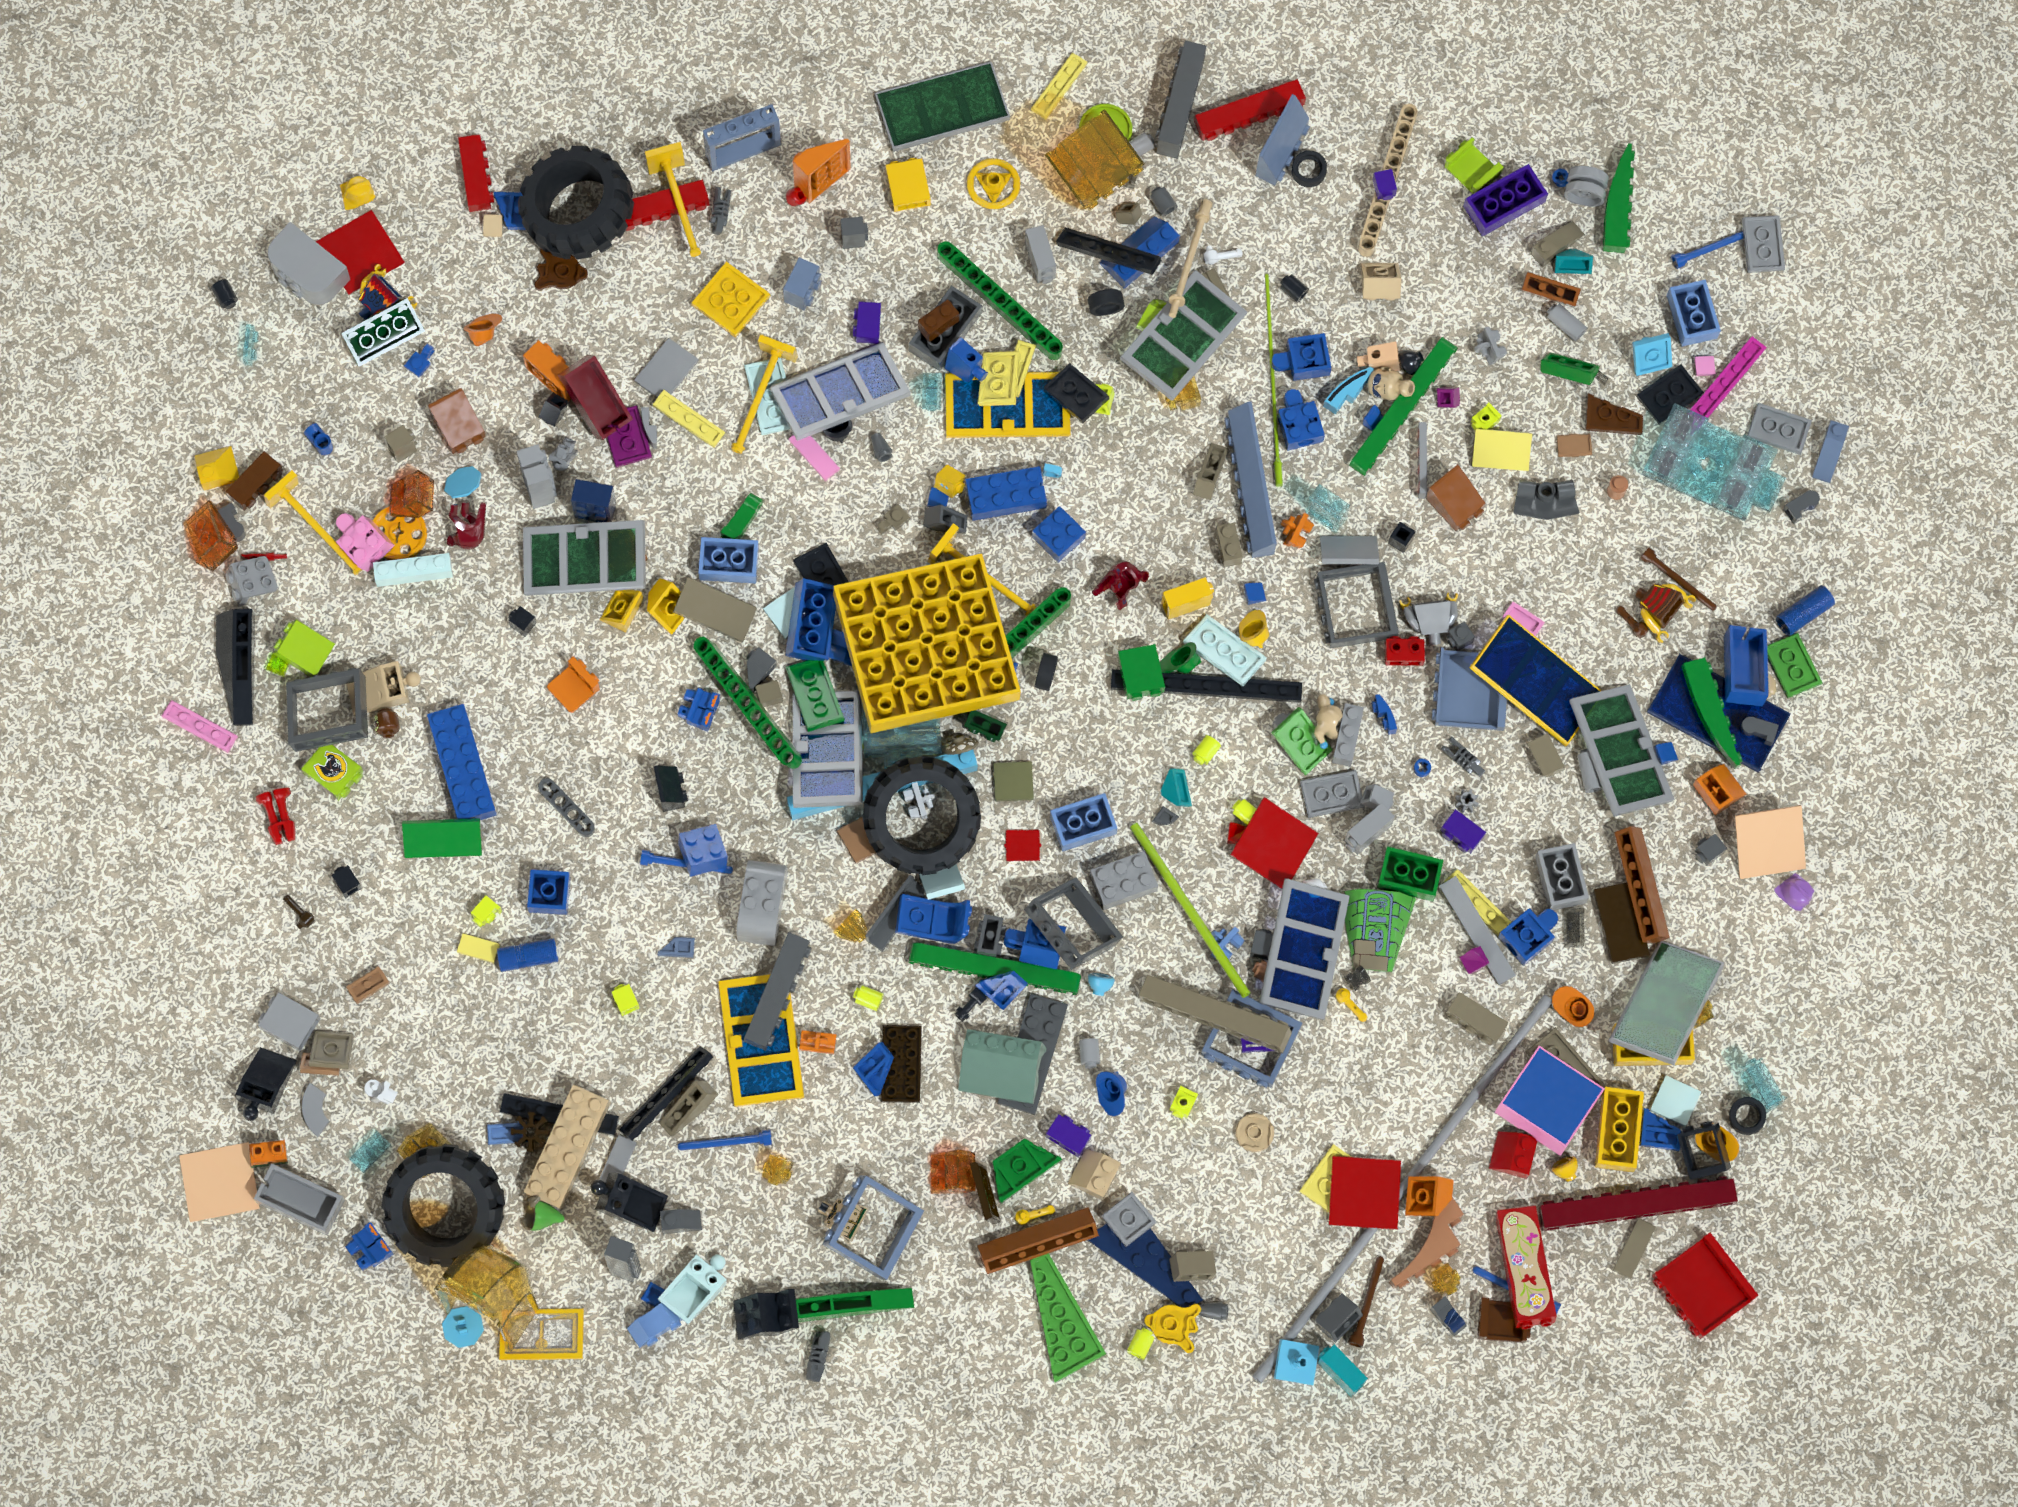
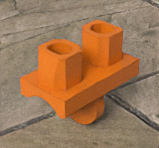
M1304 512L1302 515H1297L1296 519L1290 516L1289 520H1282L1281 525L1284 527L1282 533L1287 535L1283 545L1287 547L1292 545L1299 549L1304 546L1306 539L1299 534L1301 530L1307 534L1310 533L1314 526L1307 519L1308 514Z
M802 1030L799 1050L834 1054L837 1034Z

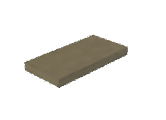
M687 577L673 613L743 643L757 607Z
M1556 1027L1526 1051L1527 1055L1531 1058L1538 1046H1541L1603 1088L1606 1087Z

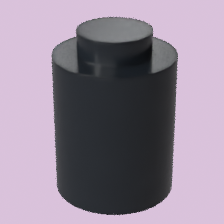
M1293 274L1290 276L1286 275L1280 282V289L1297 303L1309 291V288Z
M227 279L219 280L211 286V290L221 308L231 309L236 305L238 298Z

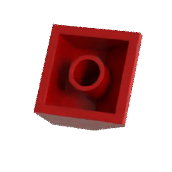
M1498 1131L1489 1169L1527 1179L1538 1141L1533 1136L1523 1133Z

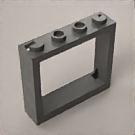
M1385 562L1326 570L1317 573V577L1314 579V586L1316 590L1319 589L1320 596L1317 597L1319 608L1322 607L1323 609L1321 622L1323 626L1326 625L1327 632H1324L1326 644L1329 643L1330 649L1389 639V637L1399 635ZM1377 573L1388 631L1335 639L1324 581Z
M350 668L347 671L331 672L322 676L314 675L311 678L295 679L291 682H286L288 744L295 752L368 738L366 676L359 668ZM354 682L356 724L298 735L297 693Z
M1077 877L1034 898L1024 909L1071 970L1112 949L1123 938L1122 934ZM1066 895L1103 944L1081 955L1045 910L1044 905Z

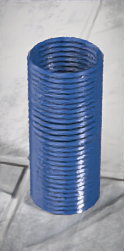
M1820 585L1777 615L1776 622L1780 628L1785 624L1787 628H1784L1783 632L1791 636L1834 606L1835 599L1825 586Z
M549 938L547 940L524 943V945L522 943V947L521 944H517L515 947L513 945L497 948L500 971L508 972L510 970H519V968L524 969L526 967L558 962L555 939Z

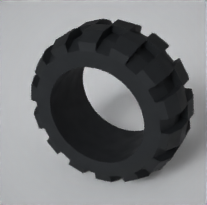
M572 145L571 150L565 151L562 147L551 151V157L544 161L540 158L531 167L532 175L530 177L525 176L521 185L520 192L523 196H519L518 210L523 226L535 244L543 251L551 252L555 257L570 259L571 255H574L576 259L580 260L591 258V253L597 250L603 253L612 247L611 241L615 237L619 239L622 237L628 227L625 220L632 217L634 208L632 197L634 192L630 180L618 162L612 160L609 154L600 149L593 148L591 151L588 146ZM580 181H595L603 184L604 190L600 204L590 216L580 222L567 225L549 221L551 205L564 188Z
M931 756L907 757L896 761L887 769H883L875 778L870 789L867 790L863 802V825L869 843L886 864L888 863L897 870L908 874H937L938 871L953 867L960 862V859L967 852L969 853L976 842L975 839L980 829V802L969 779L954 765ZM916 781H930L943 786L953 795L957 806L956 824L948 838L933 848L923 850L908 848L900 844L889 833L886 824L887 807L893 795L903 786Z
M443 1144L437 1147L430 1145L417 1150V1152L409 1157L407 1156L393 1171L382 1196L381 1209L384 1210L385 1219L383 1222L387 1233L392 1234L396 1240L395 1245L405 1255L409 1253L416 1258V1262L427 1266L438 1264L442 1268L453 1267L461 1262H469L476 1258L491 1244L500 1230L504 1218L503 1207L505 1205L504 1190L500 1188L498 1183V1175L492 1166L488 1167L481 1160L482 1157L472 1150L465 1151L459 1149L458 1145ZM432 1173H447L464 1181L472 1190L477 1202L478 1213L473 1229L455 1238L437 1237L422 1229L414 1219L410 1208V1193L416 1180Z

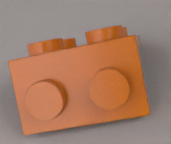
M574 656L568 660L569 667L547 685L548 690L570 713L575 712L600 690L597 676L593 672L589 674L584 662L581 659L576 660Z

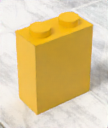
M910 158L904 162L893 161L886 165V175L894 212L931 205L922 158Z
M1206 577L1163 592L1161 604L1167 619L1170 620L1211 605L1214 588L1212 583L1208 582Z

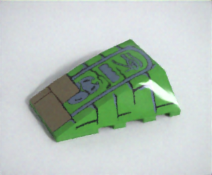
M1354 889L1339 892L1350 896L1345 916V925L1353 969L1392 972L1416 898L1400 892Z

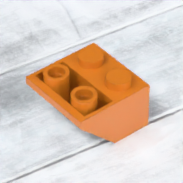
M1725 764L1710 769L1698 777L1693 784L1715 816L1746 796V792Z

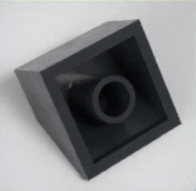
M653 766L662 811L686 808L685 802L688 801L686 790L682 791L681 784L684 783L682 772L678 773L676 766Z

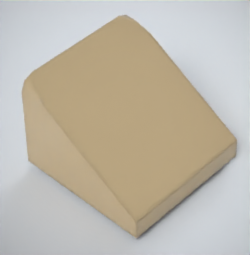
M484 214L483 236L502 237L503 216Z

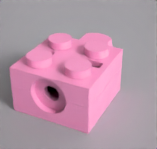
M344 513L336 520L337 527L343 533L336 543L362 570L369 572L373 568V562H379L395 546L371 519L363 515L356 520L352 515Z

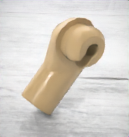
M1769 673V696L1767 698L1776 693V681Z

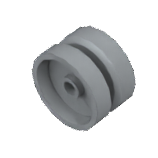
M1572 167L1569 169L1568 184H1566L1564 197L1574 204L1589 207L1600 206L1605 200V189L1608 185L1609 176L1604 171L1595 167Z

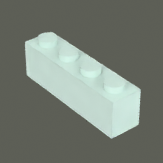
M449 553L373 562L377 587L453 578Z

